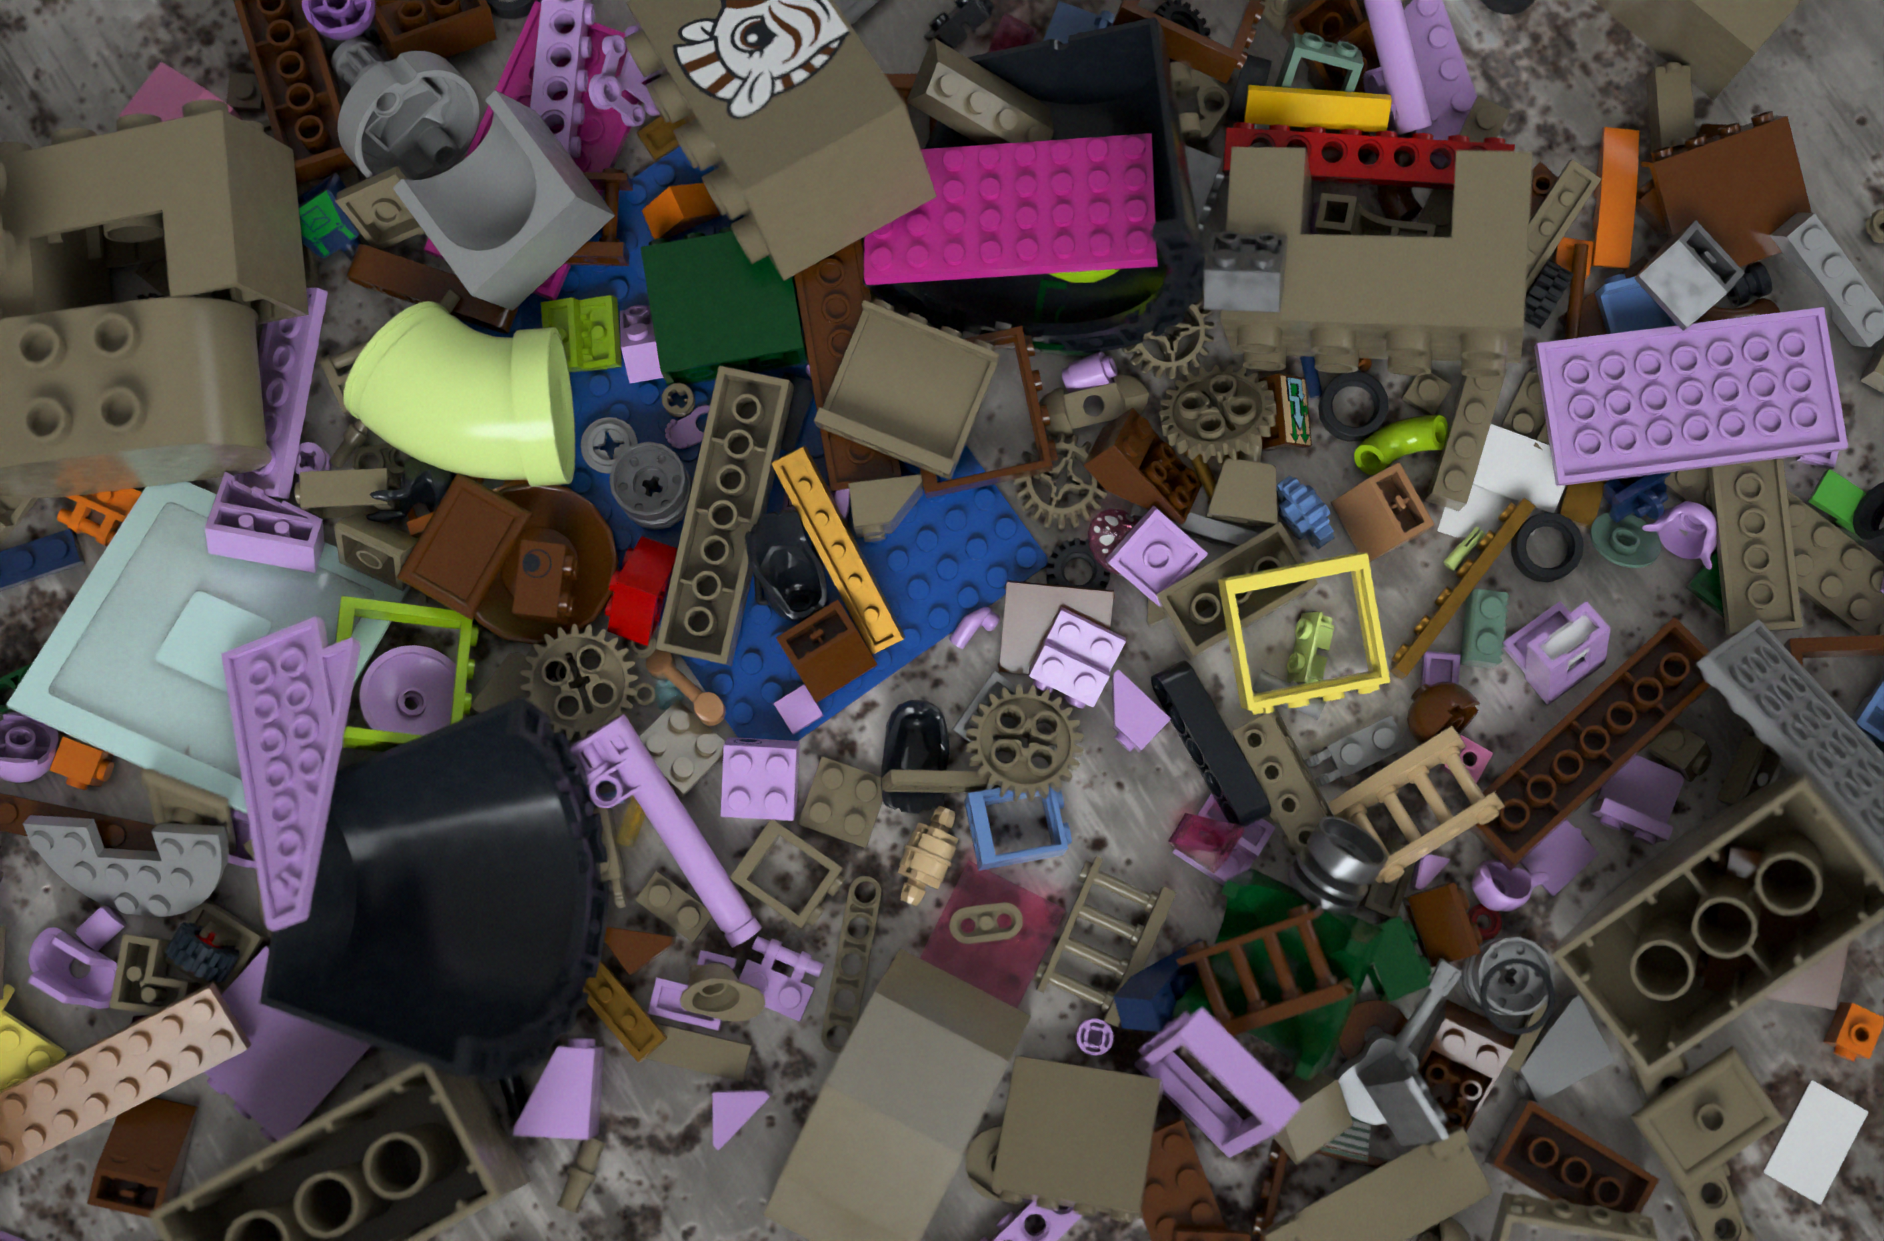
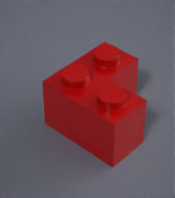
M641 536L635 548L629 547L622 563L623 569L622 571L616 570L609 585V590L614 593L610 597L605 610V615L609 616L607 632L648 646L660 624L664 599L669 590L677 548Z

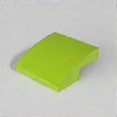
M608 295L583 300L571 297L541 302L542 328L555 327L558 330L563 342L569 372L622 367L618 301L615 296Z

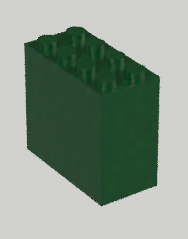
M731 226L720 229L718 234L705 236L704 233L696 232L685 235L684 240L670 242L669 239L665 238L655 239L648 243L649 246L640 247L660 371L668 386L674 383L689 385L716 380L719 366L759 373L808 364L793 276L783 281L769 256L751 264Z

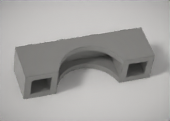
M1797 212L1770 235L1788 261L1807 274L1823 292L1833 311L1832 320L1851 345L1870 348L1884 336V306L1815 213Z

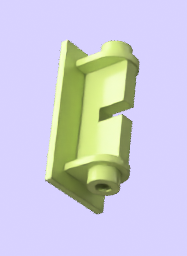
M1322 612L1301 614V618L1295 627L1296 640L1293 653L1287 663L1288 676L1286 682L1291 683L1293 680L1297 683L1307 684L1323 680L1327 657L1317 655L1316 652L1317 648L1329 651L1335 628L1332 625L1333 618L1322 615Z

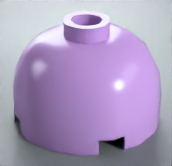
M19 712L4 714L3 720L0 721V778L15 783L30 782L41 778L49 771L59 747L58 730Z

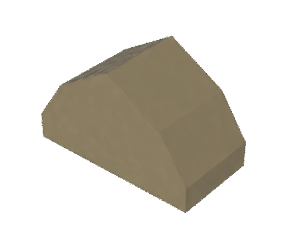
M1803 771L1764 786L1684 833L1604 898L1556 944L1552 956L1645 1074L1649 1076L1884 919V869L1807 773ZM1730 841L1735 846L1762 849L1755 883L1752 884L1747 879L1739 876H1725L1713 870V860L1719 857L1722 845ZM1790 857L1802 882L1793 884L1780 882L1770 875L1766 866L1776 859ZM1761 900L1772 910L1783 914L1801 913L1814 904L1821 919L1807 930L1801 924L1797 927L1796 938L1777 952L1757 932ZM1720 901L1735 903L1748 913L1751 920L1744 926L1735 929L1717 927L1711 917L1708 905ZM1703 949L1712 955L1724 958L1738 956L1747 951L1757 963V966L1745 975L1740 969L1735 972L1733 983L1721 992L1702 989L1700 977L1694 976L1699 954L1702 955Z
M900 948L826 1079L779 1177L763 1216L810 1241H920L992 1099L1031 1016Z

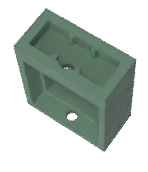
M1293 33L1275 87H1291L1302 57L1348 69L1340 91L1354 92L1364 66L1362 52L1355 45L1348 42H1338L1335 44L1324 41L1322 37L1313 33H1304L1303 35ZM1290 126V130L1304 132L1305 127ZM1326 129V133L1339 134L1340 130Z

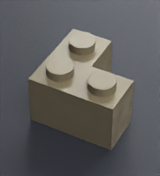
M123 934L109 1008L152 1014L199 990L200 983L194 980L166 976L168 963L165 962L168 953L165 950L171 940L136 934Z

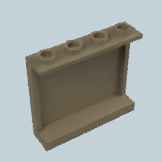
M875 299L873 303L864 300L861 317L823 408L819 407L814 422L818 428L951 480L999 364V353L994 352L995 347L985 341L975 339V342L971 343L961 339L962 334L952 328L942 326L938 330L928 326V320L919 315L908 313L907 317L895 313L893 312L894 307L884 301Z
M1015 1056L991 1188L996 1194L1000 1195L1001 1201L1022 1204V1199L1037 1201V1207L1048 1210H1058L1059 1205L1074 1207L1073 1213L1083 1216L1094 1217L1096 1211L1110 1213V1219L1119 1222L1132 1223L1133 1218L1142 1219L1143 1212L1141 1208L1158 1103L1162 1100V1080Z

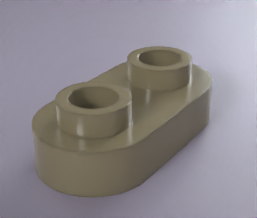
M1007 902L964 907L953 914L950 920V931L957 941L964 944L1010 939L1021 930L1023 918L1020 910L1015 905ZM1007 914L1011 917V925L1008 928H1001L998 925L997 918L999 915ZM969 918L975 922V929L971 933H965L961 929V923L964 919Z

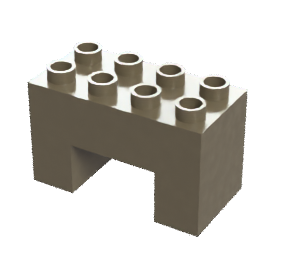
M218 100L188 102L182 107V118L162 122L160 117L150 114L125 115L116 120V132L97 135L94 131L85 128L56 130L51 134L50 146L32 149L30 145L21 142H0V161L6 171V189L0 201L2 228L12 233L16 244V256L13 267L9 273L0 278L2 319L112 304L109 270L167 259L170 297L211 298L243 304L252 308L258 314L259 324L309 315L293 149L265 134L264 126L261 123L240 120L231 115L228 111V105Z
M1232 147L1226 231H1235L1239 234L1249 235L1271 232L1277 236H1287L1284 289L1280 312L1221 310L1220 320L1232 353L1243 354L1244 367L1260 371L1285 369L1286 356L1315 357V369L1328 373L1355 372L1358 370L1359 358L1388 359L1387 371L1398 375L1419 376L1431 373L1433 360L1461 361V374L1469 377L1497 378L1504 376L1506 363H1521L1533 152L1456 150L1452 238L1310 234L1314 190L1306 148Z

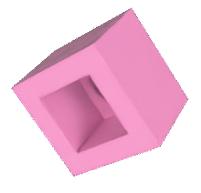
M1460 735L1467 747L1460 751L1459 757L1463 762L1465 753H1470L1474 756V764L1472 766H1465L1477 784L1493 752ZM1447 764L1440 765L1439 769L1454 777Z

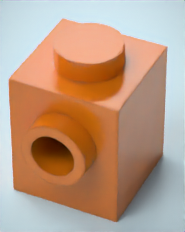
M62 737L49 771L68 777L66 784L86 791L88 785L101 787L103 782L110 778L114 768V762H112L114 754L76 739Z
M1840 1002L1824 1043L1835 1047L1833 1053L1846 1060L1855 1062L1856 1057L1870 1059L1884 1026V1017L1854 1003Z

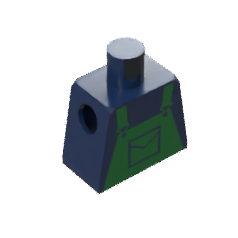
M335 172L298 197L302 243L320 258H326L340 249L352 262L358 244L363 243L358 238L361 234L335 202L337 192L346 189L341 178Z

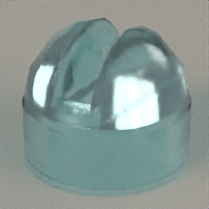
M665 679L666 686L661 687L657 683L654 689V699L660 710L668 709L677 700L682 702L685 699V695L668 679Z

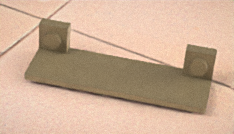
M1455 1125L1446 1130L1449 1138L1444 1141L1420 1144L1260 1231L1265 1241H1406L1491 1195L1492 1189L1467 1145L1471 1141L1464 1128Z

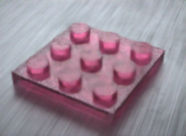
M968 861L920 959L1018 1008L1066 909L987 869L978 871L977 864ZM1007 902L1015 905L1022 914V928L1016 936L1010 939L964 944L957 941L950 931V920L953 914L964 907ZM1007 914L999 915L997 918L998 925L1001 928H1008L1011 925V917ZM969 918L964 919L961 923V929L965 933H971L975 929V922Z

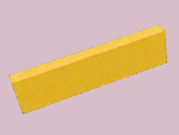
M1248 85L1244 123L1322 127L1336 130L1358 129L1365 132L1387 131L1392 98L1388 94Z

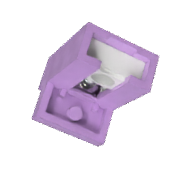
M1559 601L1502 642V644L1505 646L1503 649L1525 673V680L1543 701L1549 705L1605 665L1611 628L1587 601L1572 612H1569L1562 602Z

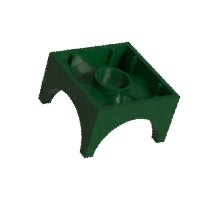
M1250 868L1226 879L1221 892L1227 896L1226 910L1214 944L1289 918L1287 911L1307 903L1310 909L1319 906L1305 898L1297 889ZM1323 909L1324 914L1311 920L1331 974L1336 975L1338 981L1349 977L1354 992L1346 998L1247 1031V1033L1269 1043L1285 1054L1296 1067L1294 1075L1306 1081H1309L1331 1063L1385 933L1384 929L1356 916L1336 914ZM1297 925L1276 932L1297 987H1301L1303 993L1316 989L1314 982L1318 980ZM1262 937L1242 944L1262 998L1267 999L1269 1004L1281 1001L1280 994L1283 991ZM1228 949L1208 956L1228 1010H1233L1235 1016L1246 1013V1006L1249 1004ZM1199 975L1187 993L1177 1001L1172 1015L1179 1018L1185 1011L1191 1015L1202 1007L1211 1017L1215 1016Z

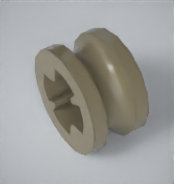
M674 383L664 390L662 403L671 416L681 418L693 411L695 397L687 385ZM677 392L680 396L688 395V399H684L686 405L683 408H680L678 405L672 407L669 405V402H673L671 396Z

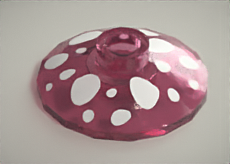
M1110 508L1099 512L1090 522L1088 530L1089 547L1095 559L1104 569L1121 576L1123 575L1105 559L1139 522L1122 509Z

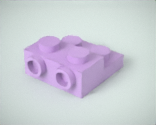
M1061 607L1029 668V677L1034 679L1032 684L1042 691L1048 689L1050 690L1049 693H1051L1053 689H1056L1066 694L1064 699L1075 707L1083 709L1087 704L1094 708L1110 677V671L1126 642V638Z

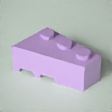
M224 472L205 526L208 553L316 573L325 545L323 519L284 500L280 503L264 495V490L253 486L251 489L235 481V476Z

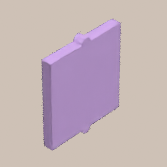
M1568 820L1563 822L1520 862L1529 873L1546 872L1549 875L1548 881L1540 885L1552 897L1599 854L1581 835L1582 830L1574 828Z

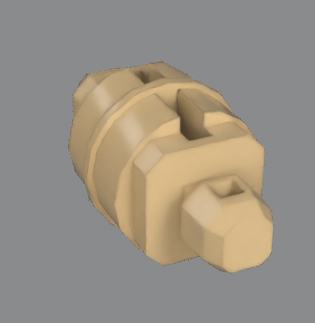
M939 806L930 819V826L918 822L916 829L912 831L908 844L904 846L905 851L897 872L908 878L901 892L902 901L917 906L926 892L924 891L926 886L938 890L940 883L943 882L948 868L952 865L951 861L958 842V838L948 834L955 820L954 811Z

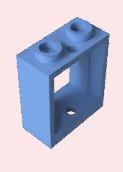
M1049 786V795L1046 799L1038 791L1035 792L1034 797L1041 796L1051 845L996 855L986 806L1014 801L1013 791L1008 790L1003 797L999 796L1000 788L967 794L964 803L978 871L1062 856L1068 849L1067 844L1072 842L1070 827L1067 822H1062L1060 809L1064 808L1062 791L1056 792ZM1021 793L1018 800L1027 799L1026 793Z

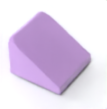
M1427 854L1417 860L1412 875L1411 890H1423L1448 864L1450 859Z

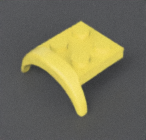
M9 984L4 985L3 999H0V1090L56 1063L67 1054L66 1050L3 1010L15 991Z

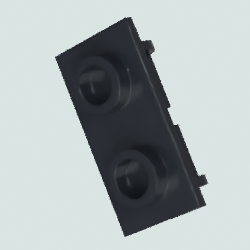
M955 0L954 3L957 6L948 15L944 11L936 16L929 23L931 30L924 37H936L938 41L954 50L969 36L961 26L964 22L972 31H975L992 16L991 11L995 7L990 0Z

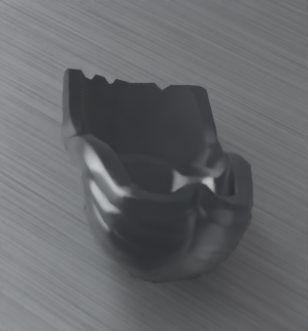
M788 509L782 510L779 514L771 512L761 515L758 518L757 524H754L751 528V532L748 531L745 534L748 563L763 587L765 597L774 612L785 620L804 621L823 609L827 602L823 563L805 538L797 510Z
M908 700L897 705L890 714L886 724L881 765V790L882 777L890 770H947L950 752L947 724L944 715L933 703L927 700ZM882 790V799L885 806L895 810L899 808L901 812L919 814L922 809L928 811L932 807L935 809L939 806L944 807L945 793L885 792Z

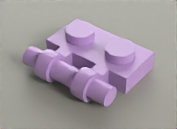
M757 936L752 949L764 954L761 964L747 959L738 981L759 989L765 998L764 1007L800 1022L815 987L802 982L804 975L807 972L819 978L824 964L811 959L812 955L802 951L799 954L783 947L782 942L774 938L769 941ZM776 960L795 967L791 977L772 969Z

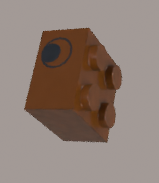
M521 540L513 614L525 621L567 625V617H573L575 610V595L570 594L572 581L578 580L580 571V560L575 559V553L567 545Z

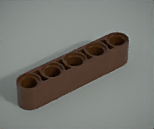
M358 244L346 276L349 281L413 304L427 301L440 303L451 288L462 297L450 315L503 334H509L519 308L518 305L514 310H510L472 296L457 275L363 244Z

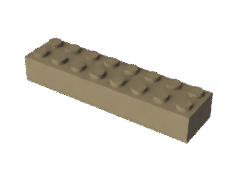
M719 366L656 643L655 649L728 666L733 664L753 574L748 563L745 534L748 531L751 532V528L754 524H757L758 518L767 512L775 476V470L771 463L779 458L794 386L790 380Z

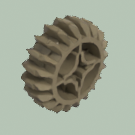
M1200 296L1198 302H1193L1186 310L1192 322H1180L1173 326L1182 329L1173 330V334H1169V339L1162 335L1155 337L1152 332L1144 334L1143 339H1156L1159 343L1160 351L1164 353V360H1158L1151 356L1143 343L1122 348L1126 354L1136 352L1131 357L1130 363L1137 365L1143 361L1140 371L1147 374L1153 368L1155 378H1161L1166 369V374L1170 379L1176 377V367H1178L1183 375L1189 374L1188 361L1191 365L1199 367L1201 363L1196 354L1199 353L1204 356L1209 354V350L1202 347L1203 342H1214L1213 336L1205 335V329L1214 328L1215 323L1210 321L1204 322L1203 318L1211 314V310L1204 308L1198 310L1204 298ZM1192 333V338L1187 348L1175 357V352H1178L1177 346L1180 338Z
M1064 433L1058 434V443L1055 444L1057 455H1064L1060 465L1053 468V471L1013 480V485L1024 487L1015 492L1016 499L1028 498L1022 504L1021 509L1025 512L1034 507L1035 511L1031 516L1034 522L1040 518L1041 514L1045 515L1044 527H1050L1052 518L1058 519L1059 530L1064 529L1065 519L1068 518L1073 528L1078 527L1079 520L1077 515L1080 514L1085 521H1090L1092 516L1087 508L1089 507L1099 512L1102 507L1094 498H1107L1108 492L1098 488L1102 485L1089 471L1091 485L1083 483V479L1075 476L1072 471L1074 458L1084 464L1088 457L1087 452L1091 447L1089 441H1086L1081 448L1077 447L1079 438L1077 435H1073L1071 443L1067 444L1064 443ZM1046 435L1047 440H1051L1050 435ZM1035 441L1031 443L1035 455L1027 451H1023L1021 454L1022 459L1026 463L1039 461ZM1067 466L1066 482L1071 481V484H1064L1056 497V481L1052 482L1051 479H1058L1060 474L1063 473L1064 467ZM1031 478L1040 480L1041 484L1049 488L1051 495L1048 505L1036 495ZM1080 493L1087 495L1080 503L1072 507L1058 508L1062 498L1066 495L1075 494L1079 496Z

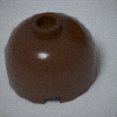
M1438 682L1430 687L1424 684L1411 696L1414 702L1410 706L1407 716L1410 733L1419 745H1422L1451 726L1460 734L1478 713L1479 710L1476 706L1480 705V702L1462 685L1453 682Z

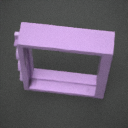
M1202 1007L1191 1015L1185 1011L1177 1020L1174 1019L1166 1028H1163L1161 1032L1158 1031L1155 1036L1152 1035L1138 1049L1142 1056L1134 1065L1146 1077L1161 1079L1163 1094L1228 1158L1278 1133L1302 1106ZM1183 1044L1254 1115L1245 1120L1239 1117L1173 1051Z

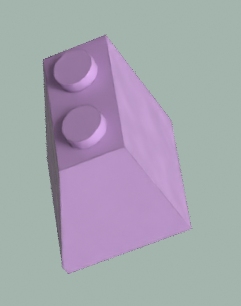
M593 1038L568 1039L567 1045L558 1046L514 1127L513 1135L586 1140L599 1135L605 1046H595L596 1039Z

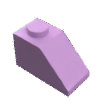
M1119 669L1113 674V729L1118 733L1115 739L1129 752L1134 748L1140 753L1171 718Z

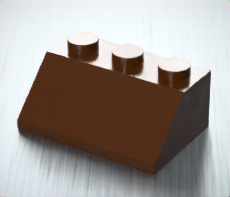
M375 0V16L373 20L391 60L397 59L400 53L409 51H426L443 58H448L497 40L491 9L486 0Z

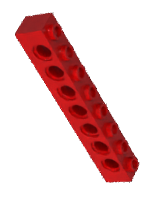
M1238 122L1233 124V128L1226 127L1222 172L1225 173L1224 176H1230L1232 147H1251L1257 142L1276 148H1287L1290 145L1296 144L1306 148L1313 182L1454 190L1456 150L1514 151L1515 144H1505L1506 139L1498 137L1484 138V142H1469L1470 137L1463 135L1448 136V140H1434V135L1428 133H1414L1412 138L1397 137L1398 133L1393 131H1378L1376 136L1362 135V131L1358 129H1341L1340 134L1326 133V129L1322 127H1305L1304 132L1290 131V126L1269 125V130L1254 129L1255 125L1252 123ZM1330 146L1335 147L1339 150L1341 159L1335 163L1327 162L1322 156V150ZM1362 149L1372 150L1376 155V162L1372 165L1361 163L1358 158V151ZM1406 151L1412 158V165L1408 167L1397 165L1394 160V153ZM1434 153L1443 154L1448 161L1447 168L1436 169L1430 162V155Z

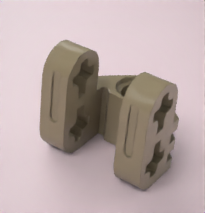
M1180 62L1170 63L1176 99L1182 100L1196 97L1197 113L1179 114L1184 145L1193 149L1207 147L1228 116L1229 94L1223 87L1195 69L1190 70L1189 66ZM1210 100H1216L1222 104V108L1219 111L1212 112L1207 110L1204 104Z

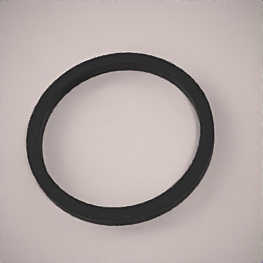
M1519 958L1507 959L1493 966L1485 975L1480 989V1001L1484 1014L1495 1027L1511 1034H1527L1542 1027L1550 1018L1555 1005V990L1549 975L1536 963ZM1511 964H1522L1534 969L1543 978L1548 990V1004L1543 1016L1535 1024L1521 1029L1510 1028L1500 1023L1491 1013L1487 1002V989L1491 978L1501 968Z

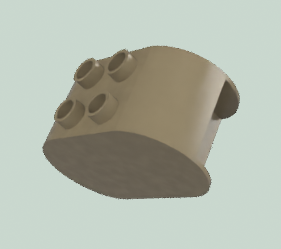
M170 297L0 319V495L22 498L81 496L98 492H112L121 489L223 477L224 472L237 475L257 470L269 464L272 456L271 449L266 444L256 330L259 327L258 314L248 306L226 300Z

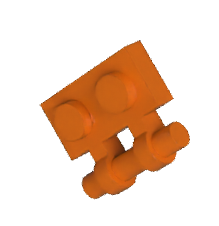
M129 488L89 495L67 496V498L77 502L73 512L62 508L57 515V521L66 524L68 529L71 528L77 534L84 532L95 537L97 543L108 547L117 533L119 523L124 522L142 492ZM92 509L106 515L102 524L89 520V514Z

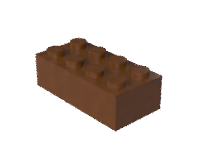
M1520 1098L1484 1160L1487 1164L1547 1200H1565L1571 1204L1588 1207L1601 1206L1611 1211L1623 1213L1635 1212L1641 1214L1660 1180L1534 1102Z

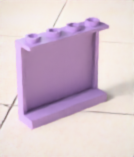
M265 946L222 994L228 1007L251 1042V1046L248 1050L204 1071V1073L210 1077L207 1080L208 1084L222 1095L227 1093L236 1101L234 1108L247 1119L253 1117L262 1126L260 1129L261 1133L275 1144L298 1131L366 1054H371L376 1049V1046L260 1004L270 947Z

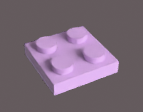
M1153 505L1105 560L1160 607L1156 594L1187 577L1208 553Z

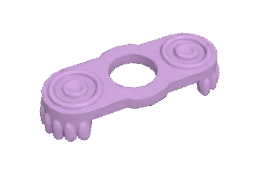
M710 405L699 406L690 415L678 421L672 419L665 429V437L668 443L678 449H686L701 442L704 432L698 430L696 420L701 414L709 413Z

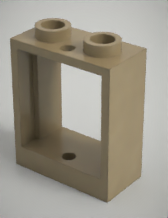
M387 468L300 472V482L295 484V499L297 504H300V508L321 519L347 518L358 512L367 515L378 511L400 510V499L387 502L372 498L370 493L380 490H399L401 480Z
M770 819L730 877L732 881L801 929H804L807 923L812 927L825 910L820 904L826 895L834 896L845 881V878L841 876L844 868L772 819ZM780 836L830 870L800 915L749 881Z

